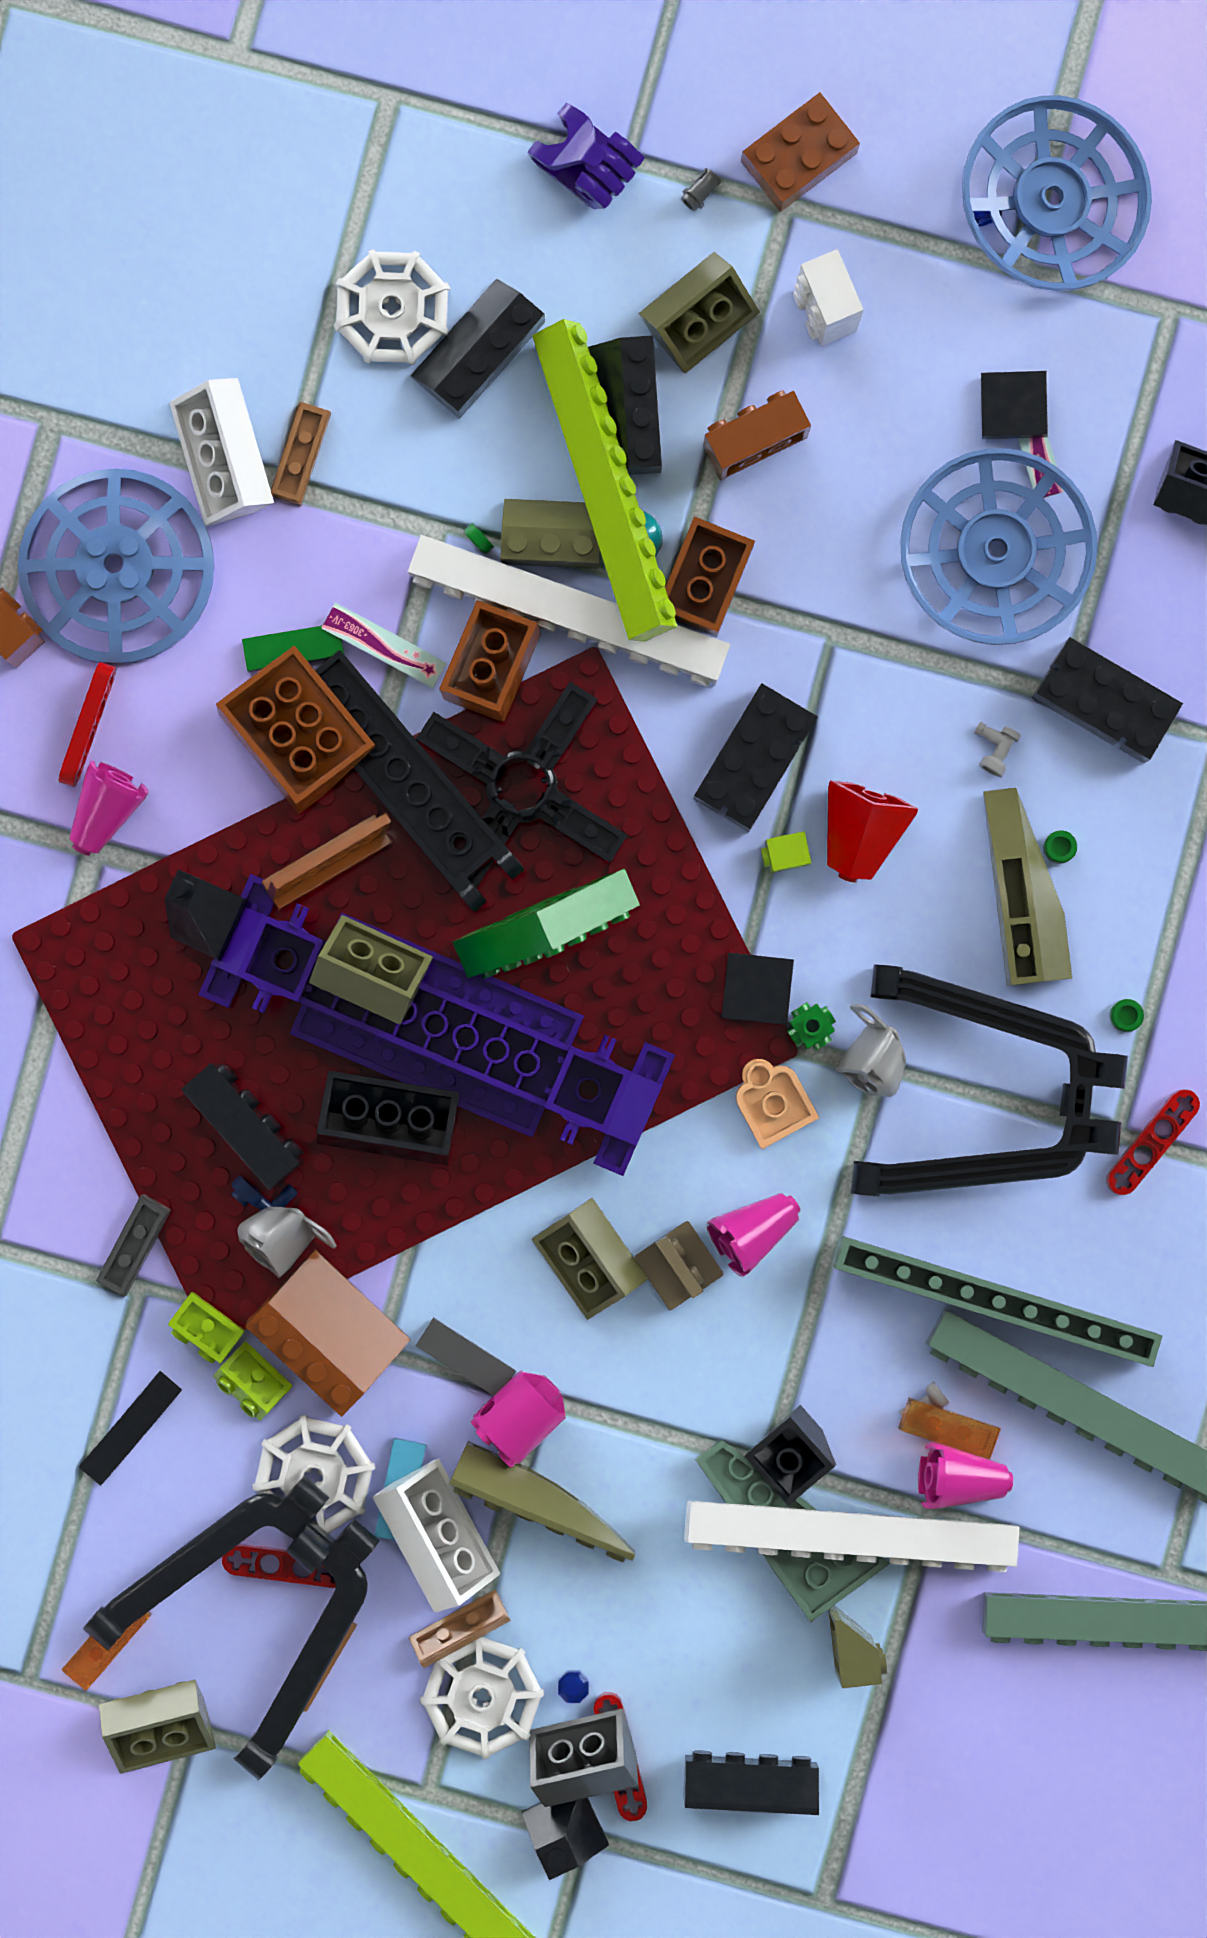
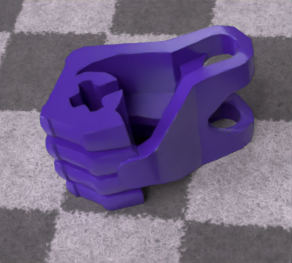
M565 103L557 114L560 116L564 127L567 128L568 137L566 140L552 145H545L540 141H535L527 153L540 169L561 183L592 209H605L613 200L611 196H618L625 187L623 183H628L634 177L636 172L632 168L636 169L639 167L645 157L619 133L615 131L610 137H607L593 125L589 116L571 104Z

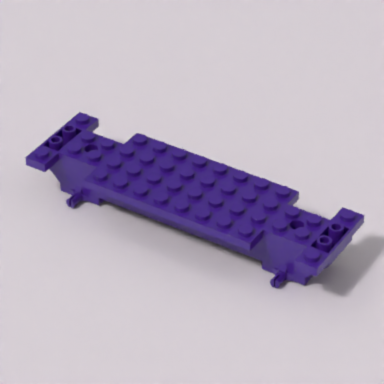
M250 874L241 895L242 898L248 900L221 961L213 958L211 967L198 994L199 996L230 1008L242 979L250 981L260 989L251 1007L255 1010L259 1008L260 1012L265 1013L272 995L285 996L302 1004L289 1034L403 1083L459 1092V1107L533 1137L543 1111L547 1108L559 1113L567 1120L560 1140L565 1142L569 1131L572 1130L567 1141L571 1145H573L580 1126L591 1127L606 1133L593 1164L624 1176L675 1057L674 1054L644 1042L631 1072L617 1066L609 1059L617 1042L614 1038H611L607 1049H605L609 1036L604 1035L597 1053L584 1052L572 1046L584 1018L583 1015L492 976L483 979L481 974L467 978L461 963L341 913L339 919L344 915L433 956L414 1000L402 1023L399 1025L309 983L317 958L326 941L310 935L302 928L309 908L303 906L301 911L302 905L296 903L289 922L270 918L274 903L261 884L264 879ZM283 951H289L293 955L294 962L290 968L280 969L276 962L277 956ZM585 1080H592L598 1086V1094L593 1099H584L579 1094V1086Z

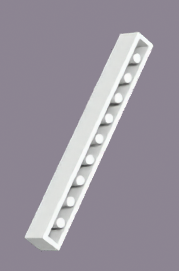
M420 535L408 569L409 576L414 578L413 583L421 587L431 589L432 584L444 588L443 593L459 600H462L463 595L473 598L475 603L478 600L518 616L535 620L539 628L554 632L557 628L568 632L567 637L574 641L585 643L586 639L597 642L599 643L597 648L605 652L616 654L617 650L630 654L628 659L639 664L647 665L648 661L659 664V670L674 676H678L679 672L691 676L690 681L705 687H709L710 683L717 684L730 648V643L679 625L645 642L628 640L617 603L424 535Z
M687 1500L684 1541L692 1543V1549L712 1550V1544L725 1545V1551L745 1553V1547L758 1548V1554L778 1555V1549L791 1550V1556L811 1558V1552H824V1559L844 1560V1554L857 1555L856 1561L876 1563L878 1556L889 1557L890 1564L909 1565V1559L922 1560V1566L942 1567V1561L955 1562L954 1568L974 1570L975 1564H986L987 1571L1007 1572V1566L1017 1567L1020 1527L1008 1524Z

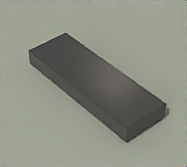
M145 1194L141 1195L96 1281L123 1297L127 1296L172 1210Z
M434 1317L415 1345L493 1396L512 1379L517 1371Z

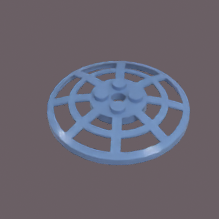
M1047 95L1024 99L1007 107L992 118L978 134L969 150L964 165L961 186L963 208L976 242L987 257L1002 271L1016 280L1035 288L1051 291H1073L1101 282L1126 264L1136 252L1145 236L1152 205L1151 181L1146 162L1135 141L1119 122L1097 106L1083 100L1061 95ZM1047 109L1072 112L1089 119L1097 125L1085 140L1069 132L1048 129ZM1033 111L1034 131L1016 138L1004 149L990 136L995 129L1007 120L1022 113ZM1106 133L1116 141L1124 152L1135 179L1115 182L1108 163L1095 149ZM1049 141L1062 142L1078 150L1070 161L1059 157H1051ZM1035 142L1037 160L1024 169L1010 156L1021 147ZM981 147H983L995 160L988 177L987 198H970L972 169ZM1088 158L1098 169L1104 185L1090 187L1086 176L1080 170ZM1002 168L1017 180L1013 196H996L997 181ZM1051 189L1058 193L1060 198L1058 205H1052L1046 200V190ZM1137 193L1136 221L1132 234L1126 243L1110 234L1117 216L1118 196ZM1107 198L1106 215L1103 225L1099 227L1086 217L1090 211L1092 200ZM999 211H1016L1019 219L1024 224L1016 237L1005 226ZM973 212H990L997 231L1004 241L1010 245L1002 258L994 252L983 237ZM1078 228L1093 238L1083 248L1068 253L1064 235ZM1034 233L1044 237H1051L1055 255L1039 253L1026 247ZM1101 245L1119 254L1112 263L1100 272L1085 279L1076 280L1071 263L1089 256ZM1020 254L1039 263L1058 265L1063 282L1037 280L1022 274L1013 268V265Z
M1007 448L982 449L966 453L947 462L936 470L922 484L911 501L903 521L900 538L901 564L905 580L913 597L923 611L939 626L952 634L972 642L989 645L1016 644L1032 640L1049 632L1064 621L1078 606L1089 588L1095 571L1098 551L1097 532L1092 512L1083 494L1074 482L1058 467L1045 459L1025 451ZM1003 460L1021 463L1040 471L1044 476L1033 490L1014 482L994 481L992 461ZM978 463L980 483L961 490L951 497L947 503L932 491L941 480L952 472L967 465ZM1054 483H1057L1073 502L1081 518L1083 529L1063 532L1056 513L1048 502L1043 499ZM995 491L1013 493L1026 500L1016 513L997 509ZM982 493L984 511L974 516L970 521L955 510L966 499ZM924 501L938 513L930 532L929 552L910 553L909 542L912 525L917 511ZM1036 507L1047 519L1052 529V535L1035 537L1032 528L1026 522ZM947 520L961 532L957 549L938 551L940 533L944 522ZM998 540L1005 545L1006 553L1004 556L996 558L990 555L988 544L991 541ZM1085 542L1086 555L1083 572L1077 588L1071 594L1056 584L1064 566L1065 546ZM1055 548L1054 564L1049 577L1046 578L1033 569L1032 566L1038 550ZM960 563L962 570L968 577L958 591L946 579L941 564ZM931 565L938 585L951 599L940 614L922 594L914 578L912 567ZM1023 578L1039 589L1027 600L1012 605L1009 587L1018 583ZM978 585L995 589L998 607L982 606L971 602L968 598ZM1047 595L1064 605L1056 615L1045 623L1031 630L1017 633L1014 615L1031 609ZM961 607L978 615L1000 617L1004 635L977 634L960 628L951 621Z
M117 468L96 470L77 476L62 484L47 496L33 513L24 531L18 559L19 583L25 604L34 621L42 628L44 633L63 649L76 656L106 664L140 662L163 653L183 639L198 622L208 603L213 587L215 569L213 546L208 530L199 513L187 498L173 486L153 475L136 470ZM108 478L107 497H99L87 501L71 512L58 501L66 492L81 484L96 479ZM121 478L148 483L164 491L171 499L157 511L140 500L121 496ZM107 506V525L100 526L90 532L78 520L79 517L91 510ZM120 506L136 509L150 518L135 531L130 527L120 525ZM181 508L187 513L197 531L203 557H183L179 539L167 521ZM49 509L61 522L50 539L46 559L28 560V549L33 532L41 517ZM158 528H161L167 537L172 556H153L146 540ZM69 529L81 540L75 557L56 558L59 543L64 533ZM115 555L120 556L123 559L122 569L116 573L108 572L105 566L107 559ZM154 570H172L169 586L163 597L159 599L148 588ZM183 570L203 571L197 599L189 614L182 621L168 606L172 603L179 590ZM57 571H75L81 588L69 601L60 588L56 575ZM46 572L50 590L62 608L50 623L41 614L33 599L28 581V573ZM92 596L96 600L107 603L108 622L90 618L78 610ZM139 597L151 608L148 612L137 618L121 622L122 603H127ZM157 617H160L173 630L165 638L148 647L123 652L122 632L141 628L154 621ZM73 618L76 622L90 629L108 632L109 652H99L82 647L66 639L59 632Z

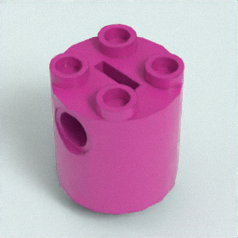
M520 1370L473 1415V1419L470 1422L477 1429L475 1432L480 1439L488 1446L493 1443L499 1451L498 1455L512 1468L516 1463L519 1464L566 1419L562 1393L545 1375L527 1373Z

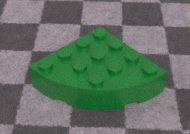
M625 869L595 879L576 889H570L504 917L503 920L471 932L452 943L467 978L481 974L482 978L485 979L501 972L500 967H502L503 972L522 965L520 960H523L524 964L527 965L543 958L542 954H545L546 958L556 955L565 950V943L569 947L586 940V932L589 931L590 935H594L609 928L607 925L608 921L615 924L629 918L628 911L640 904Z

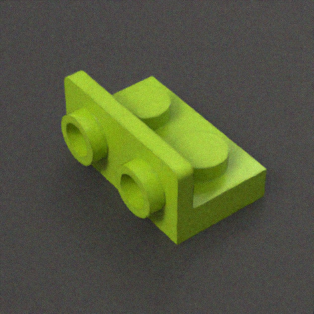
M194 1292L189 1294L167 1324L173 1328L171 1334L184 1344H187L189 1341L200 1348L197 1353L212 1364L215 1361L220 1364L224 1362L245 1332L243 1328Z
M246 1341L213 1375L217 1380V1386L222 1392L227 1395L232 1394L241 1403V1409L248 1416L256 1417L260 1421L293 1387L284 1376Z

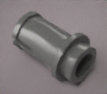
M705 168L692 186L682 191L684 195L681 197V201L692 211H696L698 208L702 209L704 200L721 183L720 178L712 170Z

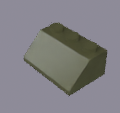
M713 252L638 314L656 341L680 370L686 374L759 314L760 311L733 266Z
M504 499L501 563L506 565L599 569L600 548L585 502Z
M342 915L317 958L309 983L400 1025L414 1000L433 956Z
M590 1198L531 1239L587 1320L626 1297L648 1280L646 1274L593 1198Z
M834 1605L829 1609L835 1673L841 1687L852 1688L882 1684L881 1675L887 1674L885 1654H883V1650L880 1648V1643H875L870 1633Z
M195 1679L99 1704L102 1738L120 1774L216 1749L204 1697Z

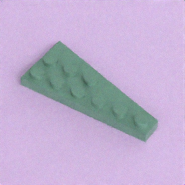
M723 1440L718 1441L694 1459L725 1503L817 1510L800 1497L788 1506L749 1461ZM778 1549V1555L762 1554L809 1622L814 1621L890 1564L884 1558L878 1556L876 1563L856 1561L857 1555L844 1554V1560L824 1559V1552H811V1558L791 1556V1550Z

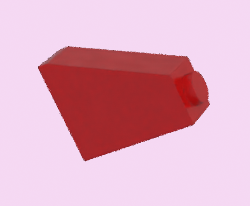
M830 780L828 785L827 866L839 872L838 877L848 882L856 883L857 879L872 880L917 815L918 808L896 796L887 793L882 795L874 791L865 790V786Z

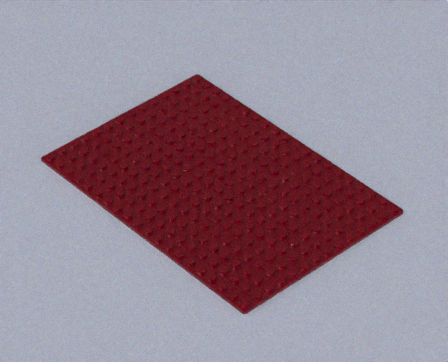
M591 647L522 681L504 722L469 709H465L446 720L505 756L513 751H526L569 682L597 698L598 701L564 754L558 760L553 771L557 778V790L628 835L611 863L600 858L540 818L530 823H518L505 846L525 870L512 880L495 860L477 888L487 902L474 912L356 770L352 768L323 797L300 814L295 811L285 798L13 933L12 940L138 1197L140 1198L141 1195L145 1194L172 1210L158 1238L187 1297L191 1292H194L244 1330L247 1329L245 1327L246 1322L253 1313L315 1249L348 1279L596 1156L606 1133L591 1127L580 1126L573 1145H571L567 1141L572 1130L569 1131L565 1142L560 1140L567 1120L559 1113L547 1108L543 1111L533 1137H530L457 1106L448 1166L317 1144L316 1133L328 1071L395 1082L401 1081L289 1034L302 1004L285 996L272 995L265 1013L260 1012L259 1008L255 1010L251 1007L260 989L250 981L242 979L230 1008L199 996L198 994L211 967L213 957L178 942L170 936L164 899L178 869L241 897L250 874L265 880L373 815L378 818L386 813L391 820L386 831L391 841L389 846L278 911L274 905L269 917L277 921L289 922L296 903L302 905L301 911L303 906L307 907L309 910L302 928L310 935L327 942L340 914L344 913L459 963L461 961L452 943L453 941L573 888L576 889L595 879L625 869L640 904L628 911L629 918L615 924L608 921L607 925L609 928L594 935H590L588 931L586 932V940L569 947L565 943V950L546 958L545 954H542L543 958L527 965L524 964L523 960H520L522 965L503 972L502 967H500L501 972L492 977L583 1015L584 1018L572 1046L584 1052L597 1053L604 1035H607L609 1040L605 1049H607L611 1038L617 1040L609 1059L617 1066L631 1072L644 1042L675 1055L643 1132L743 1083V1068L749 1061L764 1059L774 1067L794 1058L798 1054V1049L789 1036L786 1025L721 1018L728 952L751 954L598 648ZM419 733L413 735V737L416 739ZM418 742L483 818L491 805L486 795V784ZM527 762L514 763L507 766V770L502 775L501 780H497L496 787H501L502 792L497 794L500 800L505 799L508 803L515 805L517 811L536 807V802L541 798L542 793L547 790V783L541 782V778L545 777L544 773ZM464 838L456 839L454 843L455 848L458 850L463 849L466 840ZM283 951L277 956L276 962L280 969L285 970L292 966L294 958L291 952ZM210 1063L227 1064L239 1078L235 1082L241 1090L249 1089L260 1101L257 1108L263 1115L270 1113L281 1125L282 1129L279 1133L285 1140L292 1138L303 1150L304 1154L300 1157L304 1160V1163L276 1188L269 1190L181 1090ZM585 1080L579 1086V1094L584 1099H593L598 1094V1086L592 1080ZM240 1174L243 1175L270 1203L288 1184H291L299 1193L285 1208L299 1209L305 1217L325 1229L337 1246L333 1249L315 1237L290 1269L278 1278L269 1269L260 1265L239 1241L237 1231L239 1225L260 1211L250 1203L244 1207L231 1194L235 1190L231 1183Z

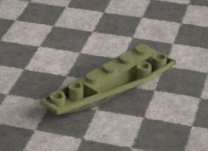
M1017 788L983 791L1006 985L1015 986L1073 979L1065 913Z
M467 1441L449 1483L454 1486V1493L467 1499H472L473 1495L485 1500L484 1506L496 1512L502 1513L503 1509L509 1510L529 1522L535 1521L545 1525L546 1529L563 1536L565 1533L575 1537L576 1542L585 1547L594 1549L597 1546L607 1550L606 1555L617 1561L624 1562L625 1558L633 1561L635 1550L611 1525L584 1502L557 1483L529 1467L516 1463L511 1468L497 1453Z

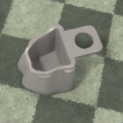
M851 1004L850 1009L867 1026L843 1055L836 1067V1071L843 1074L850 1081V1084L871 1096L892 1097L899 1089L906 1066V1056L899 1034L895 1028L887 1026L866 1005ZM862 1012L868 1014L873 1020L867 1018Z
M267 1207L243 1221L237 1229L239 1241L245 1246V1250L260 1265L269 1269L278 1278L290 1269L315 1237L333 1249L337 1246L325 1229L305 1217L297 1208Z

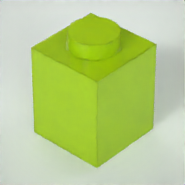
M805 831L766 839V847L760 848L764 867L770 866L771 874L809 866L812 863Z

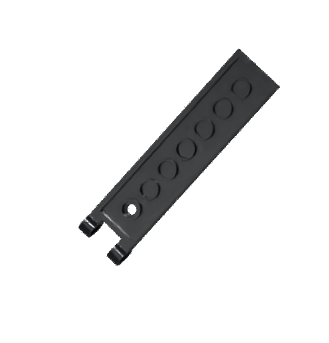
M339 649L315 671L375 744V748L353 768L462 899L476 912L487 900L469 880L493 859L497 861L512 880L522 873L525 868ZM458 838L466 840V846L461 850L456 849L454 846L455 840Z

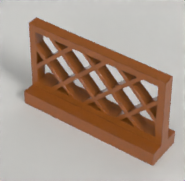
M386 813L378 818L373 815L263 880L261 884L277 910L285 908L389 846L391 841L386 831L391 820Z

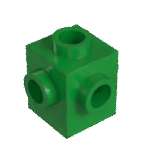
M808 1002L791 1012L794 1018L788 1022L791 1028L787 1032L797 1047L803 1045L806 1050L813 1046L817 1051L832 1041L829 1035L835 1031L832 1024L836 1023V1020L826 1006L820 1008L818 1004H814L810 1007ZM809 1020L818 1022L819 1028L814 1033L809 1032L806 1028Z

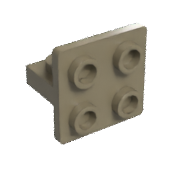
M685 1221L635 1255V1260L669 1310L675 1309L691 1297L695 1298L704 1292V1288L723 1276V1271L689 1221Z

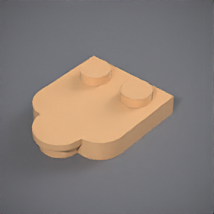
M753 1059L745 1065L742 1072L744 1083L737 1089L735 1099L761 1149L819 1119L801 1082L791 1068L784 1065L773 1067L764 1059Z

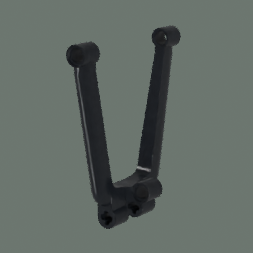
M874 964L870 996L872 998L908 1001L1063 1051L1069 1058L1070 1084H1062L1059 1116H1066L1067 1118L1061 1140L1058 1144L1048 1148L896 1164L854 1161L851 1194L880 1196V1194L892 1195L1058 1178L1075 1171L1082 1163L1086 1152L1118 1155L1122 1122L1090 1119L1093 1086L1125 1089L1127 1055L1096 1052L1094 1040L1090 1033L1083 1026L1073 1021L924 974L903 970V967Z
M305 1475L284 1498L274 1494L262 1493L241 1502L113 1598L105 1607H100L83 1627L87 1634L108 1651L131 1624L258 1529L265 1526H273L294 1539L286 1552L310 1573L322 1564L334 1578L336 1587L260 1726L242 1751L233 1758L257 1780H260L277 1760L278 1757L276 1755L283 1748L362 1607L368 1590V1582L360 1564L369 1556L380 1541L355 1519L347 1525L336 1539L315 1523L312 1518L330 1497Z

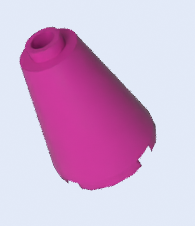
M91 761L85 773L69 837L74 843L73 849L87 856H90L91 852L99 853L146 799L149 792L148 788L142 783L139 788L131 782L133 777L116 767L100 762L98 767H96L95 762Z
M779 1193L712 1218L707 1222L709 1224L707 1231L718 1253L721 1256L725 1254L732 1261L728 1264L731 1270L738 1276L744 1277L759 1264L799 1221L798 1213L801 1210L791 1195L786 1197L784 1194Z
M934 1442L926 1444L924 1449L930 1450L927 1457L921 1456L918 1470L919 1494H925L926 1502H921L924 1508L933 1510L1001 1499L1007 1495V1492L1012 1490L1013 1474L1009 1472L1006 1465Z

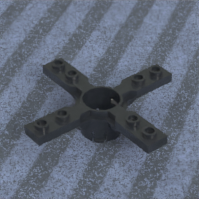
M569 682L526 751H513L503 756L434 711L416 738L421 744L486 784V795L491 805L482 819L504 845L509 840L518 823H530L540 818L600 858L611 863L628 836L557 790V778L553 768L598 701L597 698L572 682ZM527 762L544 773L545 777L541 778V782L547 783V790L542 793L541 798L536 802V807L517 811L515 805L508 803L505 799L500 800L497 794L501 793L502 789L501 787H496L497 780H501L502 775L507 770V766L514 763ZM495 859L491 860L469 879L476 888H478Z

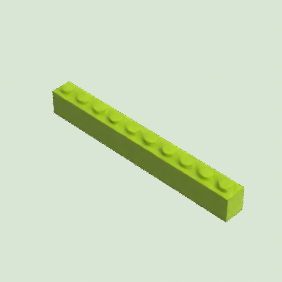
M562 319L533 334L532 338L628 640L645 642L677 627L674 618L676 614L675 608L668 599L665 589L666 580L664 574L658 568L655 558L656 549L645 527L646 517L638 505L635 496L636 486L629 477L625 465L626 455L617 440V427L608 412L606 405L607 396L604 389L600 386L596 374L597 364L590 355L586 343L588 341L587 333L580 323Z
M329 1729L300 1758L298 1765L301 1767L299 1770L301 1775L312 1785L316 1782L325 1791L323 1793L324 1798L333 1807L337 1808L340 1806L348 1814L346 1817L347 1821L357 1831L360 1832L363 1829L372 1838L370 1843L374 1849L381 1855L387 1853L395 1861L393 1866L397 1872L406 1879L410 1876L419 1885L417 1891L428 1902L434 1900L442 1908L440 1913L443 1918L452 1926L457 1923L466 1932L463 1935L464 1938H536Z

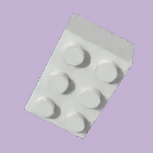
M838 249L802 263L799 274L796 277L797 282L794 284L796 291L793 292V297L799 310L805 309L808 321L805 323L811 339H818L820 346H824L857 332L864 309Z

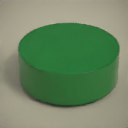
M473 523L464 530V534L483 554H487L494 547Z
M1055 831L1048 835L1044 841V854L1054 863H1066L1075 856L1077 841L1067 831Z
M1132 999L1119 1000L1110 1010V1021L1119 1031H1134L1140 1027L1144 1019V1011L1141 1005Z

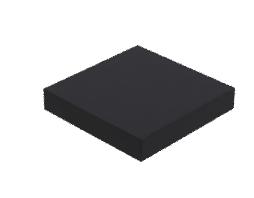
M1047 371L981 373L982 439L1048 437Z
M728 952L721 1018L787 1025L794 959Z

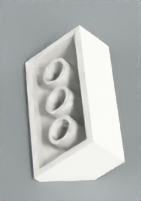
M238 378L207 380L169 402L205 526L253 514L274 503Z
M439 1458L394 1481L373 1496L378 1509L434 1613L461 1605L500 1575L459 1495L453 1492L454 1486L449 1484L450 1478Z

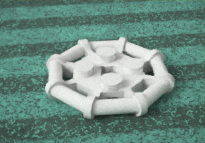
M374 249L369 250V254L342 279L338 278L335 285L338 288L336 323L333 325L335 331L340 332L362 355L363 361L368 364L372 361L416 364L415 360L439 338L446 336L449 331L447 328L448 292L451 290L449 283L444 282L420 257L421 253L415 250L413 253L376 252ZM380 265L406 267L403 273L383 272ZM374 267L376 276L373 277V280L368 285L362 288L355 285ZM414 269L430 285V288L422 290L413 282L410 277ZM350 293L359 296V312L349 317ZM435 296L434 321L424 317L425 299ZM391 298L396 300V304L401 305V309L396 310L393 315H390L388 310L383 309V304H388ZM362 323L374 335L370 344L352 326ZM421 325L430 329L410 347L407 338L414 334ZM381 340H399L402 342L404 350L377 349Z
M301 1415L300 1419L271 1438L263 1440L261 1443L263 1449L256 1481L252 1484L253 1491H257L258 1494H274L271 1488L280 1487L282 1492L284 1491L285 1495H287L304 1476L305 1472H311L312 1468L319 1469L318 1474L323 1476V1480L317 1481L315 1485L330 1498L316 1514L317 1521L314 1522L329 1534L357 1515H363L366 1511L364 1506L375 1463L369 1460L352 1433L350 1425L346 1424L343 1426L308 1418L307 1415ZM310 1432L336 1437V1440L331 1446L311 1442ZM302 1433L304 1444L288 1454L280 1448ZM342 1442L357 1465L347 1467L344 1463L343 1458L337 1452V1448ZM276 1455L283 1460L280 1476L277 1480L269 1481L274 1456ZM358 1473L352 1499L344 1494L347 1477L350 1474ZM339 1500L347 1505V1507L325 1520L323 1510Z
M480 1637L434 1663L424 1695L420 1697V1704L424 1705L440 1737L439 1742L443 1746L448 1744L480 1755L482 1759H489L490 1755L523 1739L528 1740L531 1736L529 1732L541 1697L545 1695L544 1689L540 1688L524 1655L526 1651L521 1647L516 1649ZM483 1651L509 1661L503 1668L484 1662ZM476 1652L475 1663L461 1670H457L452 1665V1663ZM514 1666L526 1690L515 1689L512 1679L508 1674ZM445 1671H447L453 1677L448 1695H438ZM484 1688L488 1690L487 1695L492 1697L490 1702L485 1701L483 1706L476 1704L477 1698L473 1696V1693L475 1691L480 1692ZM516 1699H527L518 1723L511 1717ZM438 1704H448L449 1708H451L456 1722L450 1728ZM506 1724L512 1729L488 1741V1732L494 1728ZM461 1727L481 1733V1742L456 1732Z

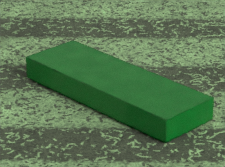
M323 625L242 639L248 672L262 670L294 645L308 662L329 659L339 649L344 654L343 642L341 638L321 629Z

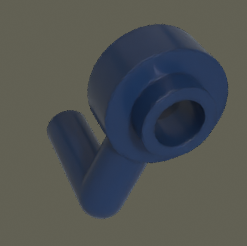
M240 1174L231 1183L235 1189L231 1193L233 1197L244 1207L250 1203L259 1211L267 1207L285 1208L299 1193L291 1184H288L270 1203L243 1175Z

